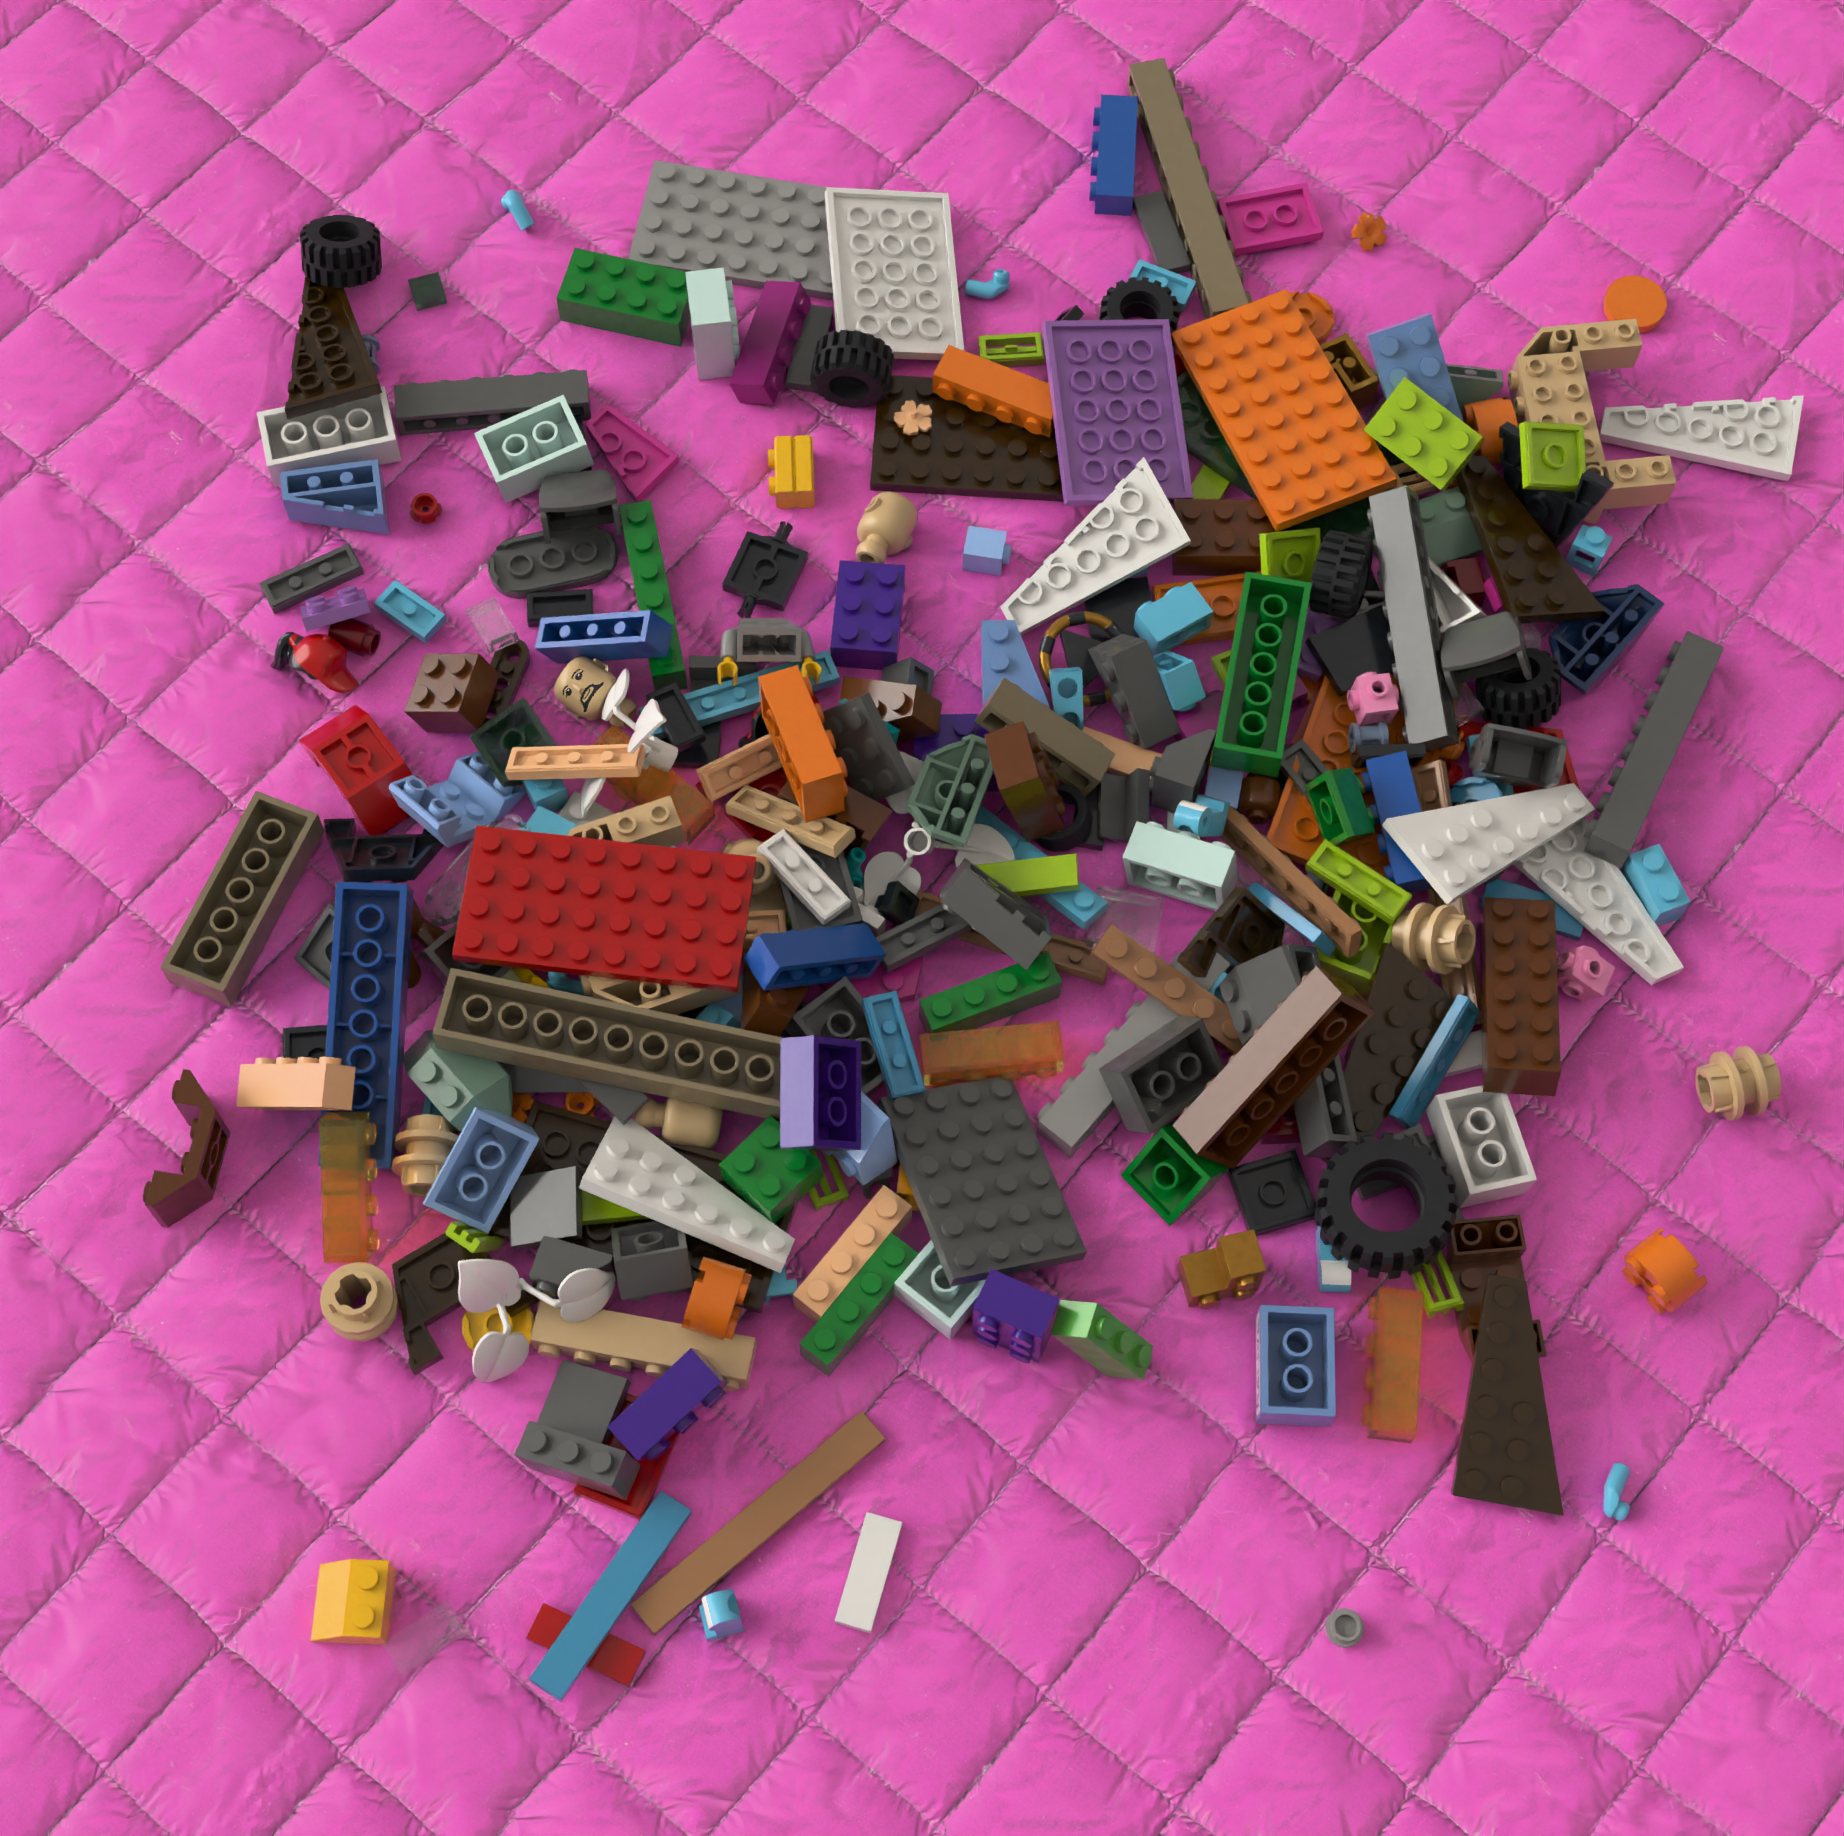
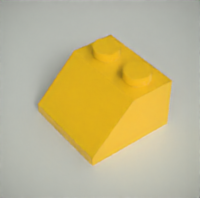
M348 1559L320 1564L311 1641L388 1645L396 1568L392 1563L387 1560Z

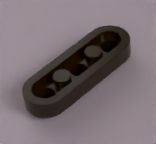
M509 638L502 641L497 646L490 665L500 676L486 713L487 715L493 712L496 715L492 718L485 717L482 725L484 730H495L505 723L530 663L529 649L526 643L520 639ZM513 656L519 657L517 661H509V658ZM501 684L507 685V688L503 690L497 689Z

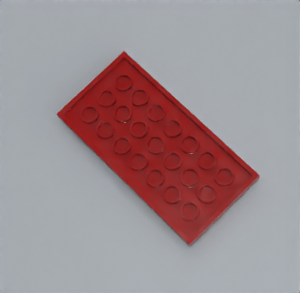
M476 825L452 951L453 960L737 993L757 863L756 857Z

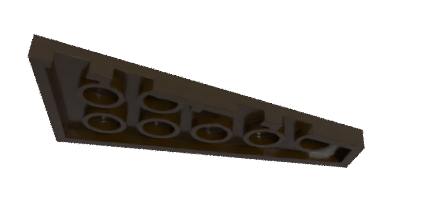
M305 276L302 295L303 309L302 314L299 315L298 324L300 328L299 334H296L291 365L293 373L292 379L288 384V402L285 403L287 419L333 408L344 403L382 393L379 380L344 288L322 286L320 283L312 282L310 278Z
M1472 456L1456 476V480L1461 493L1465 497L1466 507L1506 612H1510L1514 618L1518 617L1521 624L1600 618L1605 611L1492 464L1485 456Z
M1382 943L1378 954L1380 958L1376 971L1372 973L1368 984L1370 989L1366 1001L1376 1013L1349 1042L1344 1057L1346 1062L1343 1068V1075L1358 1141L1356 1145L1360 1144L1361 1136L1371 1133L1374 1135L1389 1115L1454 1002L1451 996L1389 943ZM1330 1158L1321 1159L1328 1164Z
M1487 1274L1451 1494L1564 1516L1527 1284L1525 1280Z

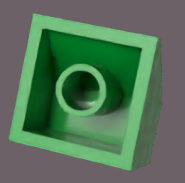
M1352 767L1326 771L1304 786L1323 840L1327 839L1338 847L1363 839L1375 832L1373 828L1375 824L1373 813L1370 808L1365 806L1362 797L1363 786L1360 778L1354 775Z
M1177 1119L1160 1127L1121 1174L1129 1185L1169 1226L1174 1224L1201 1200L1229 1169L1225 1165L1196 1154L1172 1126Z

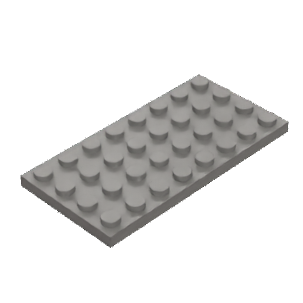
M654 160L628 259L686 272L724 268L725 281L732 280L733 285L764 289L766 281L801 282L809 297L833 300L825 206V191L827 187Z

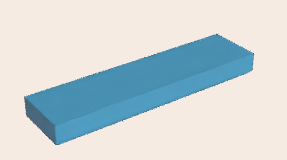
M1458 993L1392 1107L1389 1115L1401 1127L1409 1129L1417 1125L1479 1018L1481 1011L1469 997Z

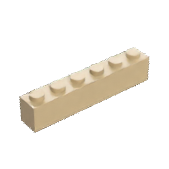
M540 1299L530 1341L534 1350H538V1354L541 1356L557 1359L562 1354L572 1356L574 1361L585 1365H595L596 1361L610 1363V1368L618 1371L630 1372L631 1368L646 1370L645 1374L660 1378L690 1348L699 1350L729 1382L723 1390L737 1392L739 1387L749 1388L757 1350L756 1337L733 1334L732 1340L725 1338L723 1341L681 1328L682 1324L603 1309L587 1320L567 1322L561 1316V1307L555 1308Z

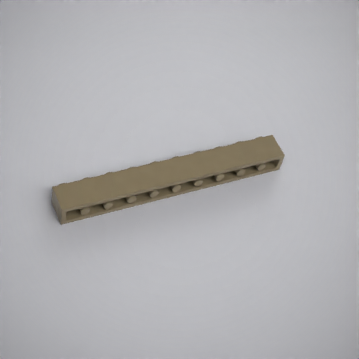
M1164 58L1130 64L1127 86L1130 95L1138 97L1137 116L1166 202L1191 262L1190 273L1192 279L1197 281L1196 291L1205 318H1211L1252 302L1249 291H1244L1242 285V269L1239 265L1236 266L1234 262L1235 252L1231 240L1227 241L1225 236L1226 225L1224 217L1222 215L1219 216L1217 213V198L1214 190L1210 191L1207 168L1206 166H1201L1198 142H1193L1190 119L1189 117H1184L1182 96L1180 93L1176 94L1173 70H1168Z

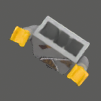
M742 618L739 621L738 627L730 628L722 635L721 663L717 667L719 685H722L724 677L733 678V686L737 684L738 667L735 663L736 661L800 662L803 664L801 668L802 677H811L815 680V684L818 685L822 667L817 662H814L815 654L811 637L806 630H803L790 620L783 618Z

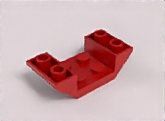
M357 705L352 706L299 740V743L316 766L323 768L349 803L354 817L368 836L383 835L411 817L399 807L388 788L390 783L411 776L412 773L370 715Z

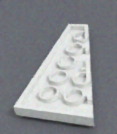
M1804 395L1792 396L1791 400H1776V397L1763 398L1759 402H1745L1743 399L1693 402L1692 406H1677L1676 403L1664 404L1661 408H1646L1643 405L1605 407L1602 414L1599 436L1601 442L1661 455H1670L1675 458L1788 482L1792 474Z
M1144 457L1136 464V468L1115 486V490L1102 503H1099L1069 534L1064 543L1046 558L1043 565L1030 579L1027 578L1002 604L1000 608L1006 619L1015 620L1021 635L1191 544L1190 538Z
M1572 783L1387 818L1382 826L1443 901L1449 905L1590 816L1595 808L1577 786Z
M1586 818L1513 864L1651 986L1680 973L1684 968L1618 866L1584 851L1589 840L1583 836L1589 824Z
M615 1117L613 1118L579 1186V1189L779 1273L782 1272L795 1241L793 1237L632 1118L625 1125Z

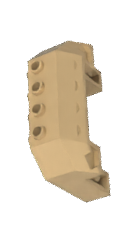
M1636 319L1541 327L1517 355L1513 368L1508 371L1507 375L1518 428L1519 424L1524 421L1584 425L1586 470L1591 469L1614 482L1613 487L1583 520L1588 523H1598L1603 509L1667 504L1676 485L1670 455L1605 461L1585 371L1634 367L1643 346Z
M670 795L571 828L567 835L671 847L684 842L682 824ZM586 975L579 976L586 996L592 994L593 998L673 1015H679L742 993L741 977L739 979L738 992L736 993Z

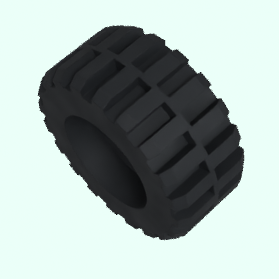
M1382 1132L1381 1139H1374L1372 1133L1361 1136L1360 1144L1356 1145L1351 1140L1342 1146L1341 1154H1333L1328 1161L1327 1169L1323 1170L1320 1177L1315 1201L1316 1225L1321 1227L1320 1237L1324 1245L1331 1244V1254L1338 1261L1342 1260L1343 1257L1349 1261L1347 1268L1356 1273L1360 1267L1369 1270L1367 1277L1378 1278L1380 1272H1386L1389 1279L1400 1278L1402 1271L1405 1270L1410 1275L1419 1272L1423 1263L1430 1265L1437 1258L1439 1251L1445 1248L1456 1219L1458 1195L1454 1193L1456 1183L1453 1175L1445 1174L1447 1164L1441 1157H1438L1436 1160L1431 1157L1432 1148L1425 1143L1419 1148L1413 1144L1415 1138L1404 1135L1403 1140L1393 1139L1394 1134L1389 1132ZM1373 1180H1390L1399 1183L1415 1196L1420 1206L1419 1218L1414 1225L1398 1232H1383L1373 1229L1362 1222L1354 1212L1351 1205L1354 1191L1364 1183Z

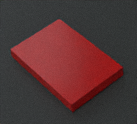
M627 1393L619 1415L638 1397ZM611 1432L607 1445L627 1451L636 1460ZM676 1432L668 1440L671 1443V1447L657 1460L637 1461L641 1466L627 1500L578 1484L575 1485L574 1494L640 1521L651 1503L680 1434L678 1435Z

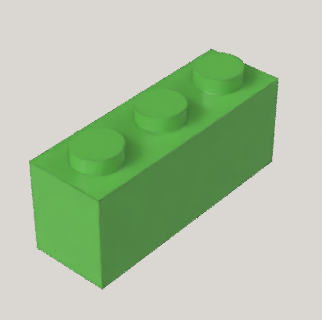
M1060 1300L1051 1330L1053 1337L1106 1376L1144 1380L1147 1367L1151 1362L1153 1345L1098 1303Z

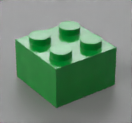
M771 1115L719 1164L722 1179L757 1212L774 1224L824 1177L822 1162L809 1150L780 1148V1124Z

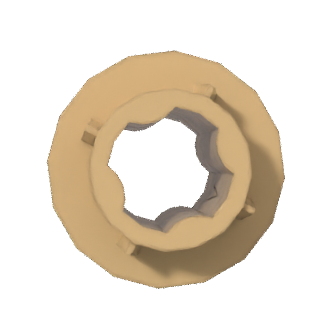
M1420 903L1415 905L1412 910H1406L1405 913L1399 915L1396 919L1391 935L1392 947L1421 972L1431 969L1432 972L1441 975L1452 972L1455 967L1462 968V964L1468 963L1474 952L1476 942L1475 929L1472 922L1466 919V915H1461L1456 907L1445 904L1436 908L1429 903Z
M1749 1046L1737 1047L1733 1052L1732 1058L1726 1051L1713 1052L1710 1056L1709 1064L1696 1068L1695 1083L1697 1094L1703 1108L1708 1113L1721 1112L1727 1120L1734 1121L1742 1117L1744 1108L1751 1115H1761L1767 1110L1768 1102L1780 1099L1782 1089L1781 1077L1776 1062L1770 1054H1756Z
M423 1114L407 1118L405 1131L398 1133L394 1137L395 1149L405 1154L392 1160L391 1169L393 1173L401 1177L402 1189L408 1194L420 1197L427 1196L459 1135H456L455 1127L444 1116Z
M362 1262L343 1265L331 1273L322 1286L320 1296L322 1313L338 1335L351 1341L364 1342L379 1337L390 1328L396 1318L399 1305L396 1290L383 1270L370 1263ZM365 1294L367 1296L366 1304L361 1308L353 1310L352 1300Z

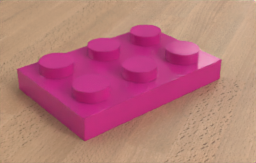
M1307 182L1221 198L1217 201V210L1219 216L1222 215L1224 217L1226 225L1225 234L1227 240H1231L1233 243L1235 256L1323 239L1324 231Z

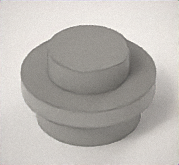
M1342 1608L1330 1614L1325 1624V1631L1333 1644L1348 1648L1360 1641L1363 1636L1364 1625L1356 1612Z

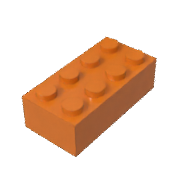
M798 665L759 676L762 718L805 823L845 811L844 797L849 795L844 777H847V769L841 756L836 758L833 751L836 749V744L831 730L825 731L822 725L825 719L820 704H814L811 699L813 689L808 676L802 677Z

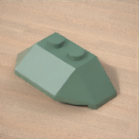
M1446 363L1461 414H1463V405L1486 400L1503 388L1502 370ZM1374 364V373L1378 377L1377 370Z
M1459 486L1419 500L1427 553L1438 567L1445 566L1447 561L1461 560L1483 552L1465 504V497L1461 493ZM1374 529L1368 534L1371 541L1375 539Z
M969 734L963 737L961 741L948 744L926 755L906 804V809L931 837L961 848L966 846L994 773L985 738Z
M433 1030L425 1031L404 1053L403 1062L407 1075L448 1122L462 1132L475 1107L501 1112L512 1117L511 1075L498 1061L437 1049L433 1038Z

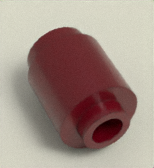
M351 618L331 624L328 636L342 644L346 651L363 657L366 654L370 656L375 654L380 643L381 632L375 630L371 624Z

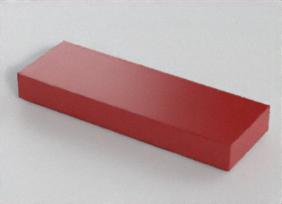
M543 1603L526 1639L549 1650L572 1616ZM608 1634L586 1668L630 1687L646 1651L612 1634Z

